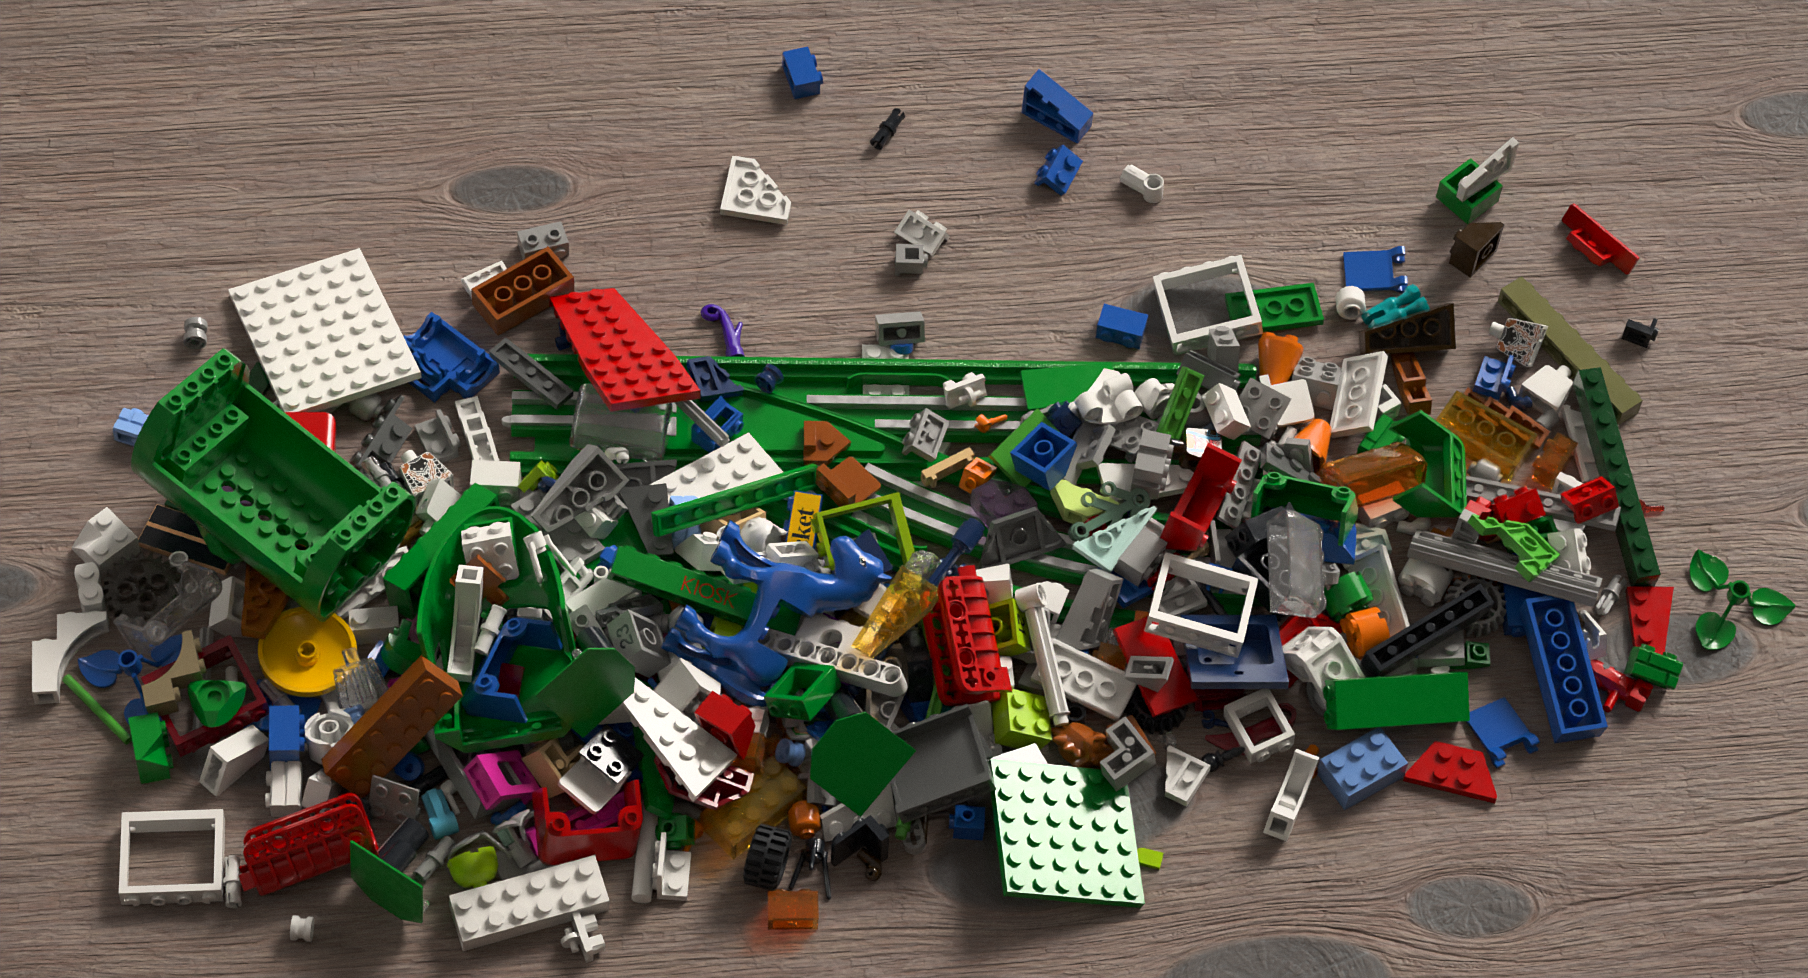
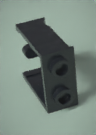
M1289 502L1284 507L1280 506L1245 520L1227 534L1225 539L1228 548L1237 558L1255 543L1267 537L1273 536L1276 540H1280L1282 537L1279 532H1284L1291 527L1299 525L1301 522Z
M921 628L905 630L899 636V640L908 667V689L906 693L909 702L930 701L933 692L932 657H930Z

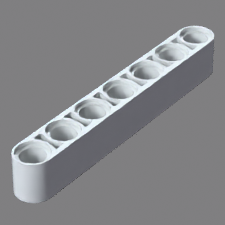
M773 629L768 630L763 640L757 641L788 660L787 666H792L795 662L834 666L841 682L892 697L901 696L908 687L901 669L896 665Z

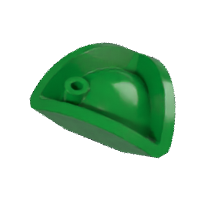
M223 680L190 682L187 685L188 695L198 720L206 727H217L227 723L234 717L243 703L246 692L245 683Z

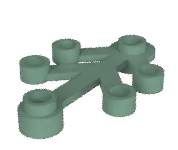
M1107 481L1101 485L1100 492L1105 497L1112 495L1125 501L1117 505L1097 498L1093 492H1086L1081 496V504L1084 507H1094L1106 512L1086 523L1076 522L1071 525L1068 530L1070 539L1074 542L1078 540L1080 542L1088 537L1090 531L1111 520L1110 525L1122 520L1123 513L1131 510L1129 518L1136 515L1139 511L1148 508L1150 504L1149 494L1142 488H1135L1129 492L1117 488L1113 482ZM1106 485L1111 487V493L1106 492ZM1086 496H1090V497H1091V499H1092V502H1091V503H1087V502H1086V500H1085V497H1086ZM1136 496L1142 498V503L1136 501ZM1078 527L1083 529V535L1078 534Z

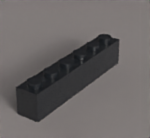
M1479 584L1366 651L1360 664L1370 677L1385 676L1487 615L1495 602L1483 586Z

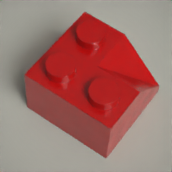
M712 691L694 712L701 728L735 752L738 758L744 760L756 726L752 718V712L744 705L738 706L733 703L727 695H719Z

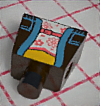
M1187 428L1180 440L1170 439V444L1174 445L1172 453L1179 454V466L1195 472L1207 443L1222 449V435L1218 434L1216 430Z

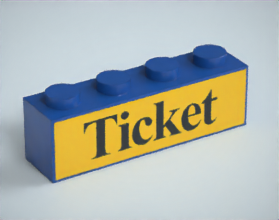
M794 490L793 497L789 496L787 510L791 511L790 519L785 520L783 527L785 531H788L786 542L807 541L815 550L817 533H813L811 520L813 519V514L822 510L823 495Z

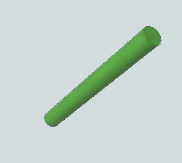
M70 674L63 678L62 681L124 744H129L132 741L131 735Z

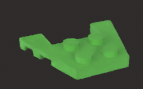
M1472 514L1467 521L1481 536L1497 534L1503 540V545L1518 555L1520 561L1515 569L1528 582L1538 577L1555 563L1560 556L1529 524L1509 520L1499 523L1492 517L1481 520L1479 515Z

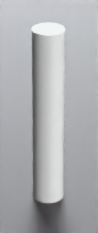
M642 794L643 821L636 850L631 899L637 903H649L652 899L653 863H655V842L657 840L655 828L658 825L659 816L645 810Z

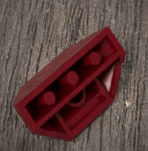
M655 755L654 762L669 794L692 802L688 796V790L683 784L679 785L676 781L675 773ZM730 765L694 803L718 810L747 796L754 774Z

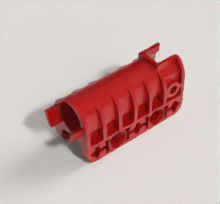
M975 565L958 567L959 576H945L944 580L939 583L938 589L927 590L919 599L930 657H932L938 697L946 706L971 705L982 701L996 702L1000 700V692L1012 693L1007 667H1001L984 580L982 577L977 576ZM929 597L931 600L935 601L934 605H932L931 602H928ZM933 618L939 620V622L941 623L940 630L934 628L932 622ZM940 644L945 650L938 649L937 645ZM942 665L949 667L951 671L950 676L943 674ZM948 690L954 694L953 698L946 694Z
M346 793L248 830L243 839V855L246 864L239 866L242 873L239 874L243 890L247 891L256 887L259 894L264 896L350 864L351 840L380 858L375 835L359 796L354 793ZM350 799L351 802H356L357 804H346V800ZM324 808L331 809L319 814V812ZM303 817L304 820L298 821V818ZM275 826H282V828L272 831Z

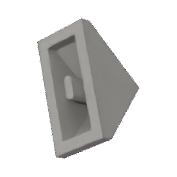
M1131 656L1124 678L1158 692L1168 680L1174 659L1172 657Z

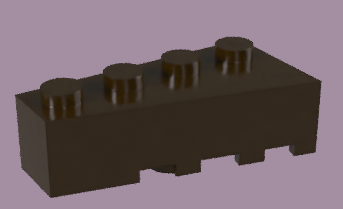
M1445 303L1359 331L1360 354L1365 355L1381 351L1385 353L1456 349L1454 303Z

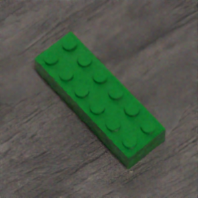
M474 483L463 492L461 498L454 505H451L438 521L433 523L431 529L423 537H420L407 553L402 555L400 561L392 569H389L383 577L389 606H397L398 612L411 620L418 615L425 577L440 543L452 528L468 514L484 507L500 506L497 494Z

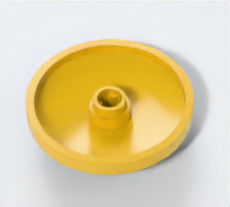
M303 607L286 610L280 614L266 639H259L258 661L264 676L277 689L294 696L315 697L337 689L349 678L356 663L357 645L355 636L349 625L335 613L325 622H321Z

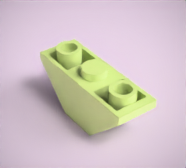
M1062 479L1050 492L1062 519L1069 523H1084L1088 518L1101 515L1106 511L1094 507H1084L1081 504V496L1086 492L1092 491L1073 485L1067 480ZM1094 493L1099 499L1120 505L1119 502L1110 497H1103ZM1090 496L1085 497L1087 503L1092 502Z

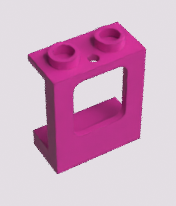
M518 750L477 755L463 769L486 810H493L502 800L521 798L524 805H527L532 800V792L540 789L532 773L522 761V756ZM508 762L521 784L510 785L497 763Z

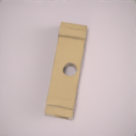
M968 447L921 471V481L925 486L936 487L938 480L969 465L974 460L973 451Z

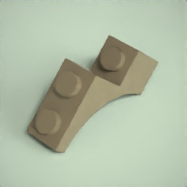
M192 630L182 632L181 651L170 670L157 680L141 686L148 714L158 712L159 716L179 712L178 702L182 701L179 689L187 688V685L192 681L204 680L203 674L207 673L204 659H199L198 653L202 652L200 639L194 638Z

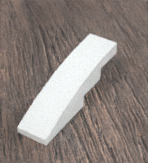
M478 396L455 401L457 415L472 460L499 461L490 428L487 426Z
M807 541L767 544L765 552H756L775 563H790L798 566L811 562L813 558H818L819 555ZM728 578L732 584L751 582L747 580Z

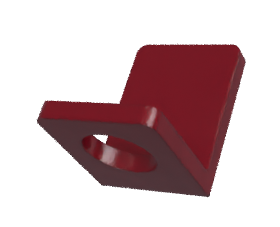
M502 663L497 692L513 694L519 699L525 667Z

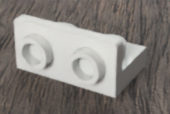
M908 210L894 231L895 234L911 244L923 245V251L933 257L943 240L948 241L950 238L945 232L947 228L938 222L930 223L927 221L929 217L918 210L916 213Z

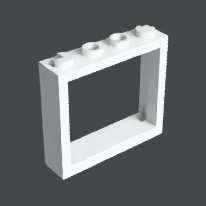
M1242 255L1229 256L1222 260L1208 261L1201 265L1184 267L1177 271L1163 272L1153 276L1154 290L1174 355L1208 347L1209 329H1216L1217 326L1232 328L1237 340L1263 333L1262 320ZM1238 272L1252 316L1177 334L1164 290Z
M1165 552L1144 631L1238 658L1244 642L1258 578ZM1167 573L1246 595L1238 632L1233 633L1159 612L1158 608Z
M223 809L122 812L119 897L121 905L133 904V907L140 904L161 906L166 903L187 905L191 902L210 904V902L223 901L225 817ZM215 830L214 883L128 886L130 833Z

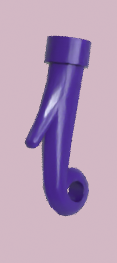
M715 304L705 305L700 311L702 318L706 321L720 320L726 346L725 356L745 357L740 344L743 323L740 321L734 329L733 323L724 309Z

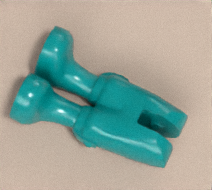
M1411 284L1405 288L1403 294L1397 298L1389 297L1384 299L1383 302L1364 312L1361 318L1370 328L1430 309L1425 297H1421L1419 288ZM1408 303L1410 304L1404 308H1400V306Z

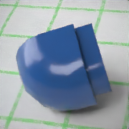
M409 751L393 769H395L394 772L409 781L419 779L424 774L425 765L418 755Z

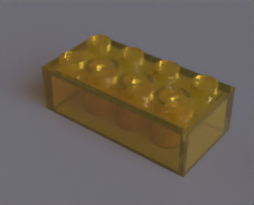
M1457 390L1436 419L1437 422L1461 439L1465 447V457L1476 463L1482 458L1488 459L1500 466L1503 478L1509 481L1513 480L1532 452L1538 436L1533 431Z
M775 755L751 772L754 776L747 796L718 810L706 808L700 813V824H702L703 830L733 860L750 847L755 830L761 823L775 827L788 816V811L794 803L807 800V786L783 763L778 762Z

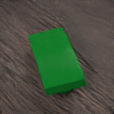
M1466 641L1464 643L1465 665L1449 666L1450 669L1489 667L1491 664L1489 643Z

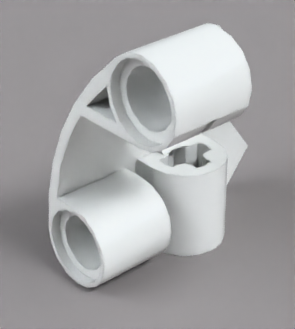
M1105 368L1087 392L1080 394L1074 401L1084 420L1095 424L1125 422L1136 418L1143 411V406L1133 391V384L1127 373L1120 374L1119 371Z

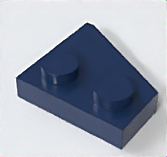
M710 356L687 360L686 366L689 374L701 390L700 402L717 400L720 396L730 398L743 395L744 388L741 385H735L729 379L730 374L720 368L717 362Z

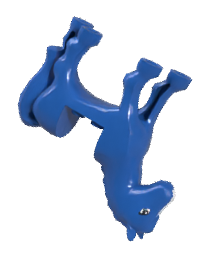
M730 520L719 538V544L710 562L721 566L725 576L730 579L747 580L757 584L758 589L752 610L744 628L735 636L728 637L715 634L698 620L696 611L686 604L676 621L675 627L685 631L690 642L699 643L705 649L697 648L685 642L680 631L673 627L665 637L661 649L672 652L685 661L692 662L693 666L720 682L725 692L749 707H766L767 704L764 696L776 684L785 670L788 660L757 641L764 639L769 630V627L766 625L769 619L771 620L776 617L781 605L807 618H812L815 613H822L824 611L833 612L857 608L872 598L880 583L892 580V577L884 574L883 562L879 558L862 551L847 536H839L831 541L830 551L835 563V574L815 573L802 566L790 563H775L749 548L742 540L739 525ZM768 686V690L762 691L760 688Z

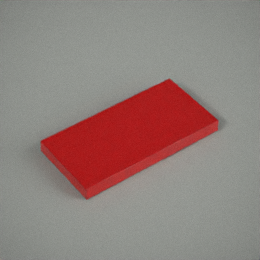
M1147 617L1115 628L1113 633L1127 663H1129L1131 656L1172 657L1174 659L1168 680L1158 692L1137 684L1154 718L1194 703L1198 699L1194 690L1191 689L1188 677L1170 639L1145 632Z

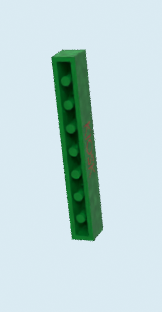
M619 545L614 553L606 578L684 606L687 604L695 610L745 626L750 616L756 593L751 592V589L746 586L728 584L729 582L726 579L719 577L714 579L705 576L706 574L703 571L685 569L678 562H665L660 560V557L655 554L647 553L645 555L628 545L623 547ZM781 605L776 617L771 620L769 619L766 626L769 629L795 636L801 615Z

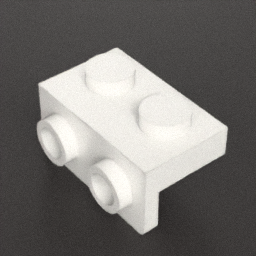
M1571 529L1547 534L1549 544L1560 554L1552 565L1589 574L1591 562L1589 557L1586 556L1587 538L1582 529Z

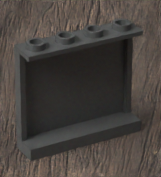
M968 704L955 706L947 712L933 714L928 719L917 723L912 722L903 728L892 731L916 750L890 781L896 801V812L903 824L997 790L974 715Z

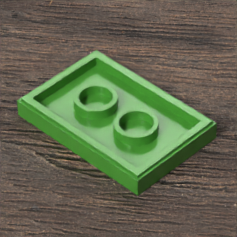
M1038 408L988 456L1020 491L1032 480L1015 470L1010 452L1041 422L1059 432Z

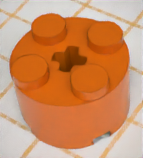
M1377 607L1349 613L1344 619L1340 620L1341 629L1346 633L1348 641L1346 645L1352 655L1359 660H1362L1366 651L1390 638L1385 618H1379L1377 613L1381 611Z

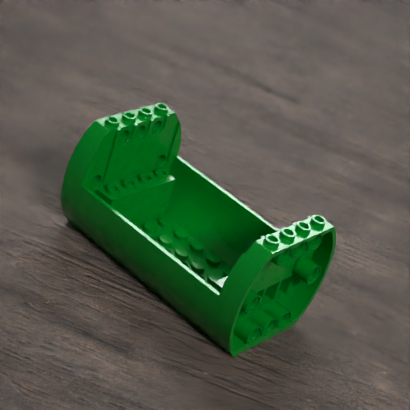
M222 348L156 403L136 439L131 458V469L134 474L316 619L325 622L387 566L410 527L416 508V499L396 482H391L387 487H378L248 384L250 377L248 366L227 349ZM229 486L233 488L234 491L226 492L222 489V487ZM246 500L249 501L252 504V506L245 507L240 502ZM266 515L270 520L262 521L258 516ZM277 530H285L289 535L281 536L277 533ZM302 544L306 546L307 549L299 550L295 547V545Z

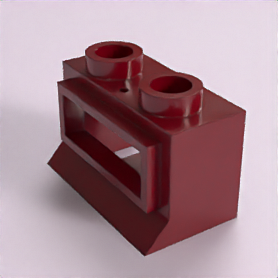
M1193 689L1198 699L1193 703L1194 709L1201 712L1224 709L1225 705L1243 698L1244 689Z

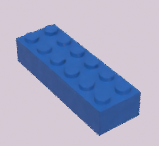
M1550 595L1526 599L1519 611L1554 744L1600 737L1608 725L1575 603Z

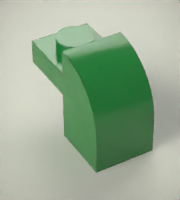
M406 619L402 620L399 627L394 626L392 632L388 633L381 646V657L384 663L391 670L401 675L422 655L420 645L407 640L412 622Z

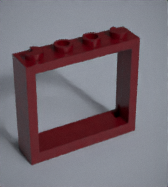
M231 635L203 647L202 652L198 653L199 659H204L206 669L233 657L256 700L239 708L234 717L223 725L217 727H206L203 725L183 736H179L168 714L159 716L161 721L165 720L167 732L180 757L191 752L194 753L207 744L216 743L222 737L230 733H236L244 726L261 721V718L269 715L268 704ZM176 661L140 677L143 685L163 676Z

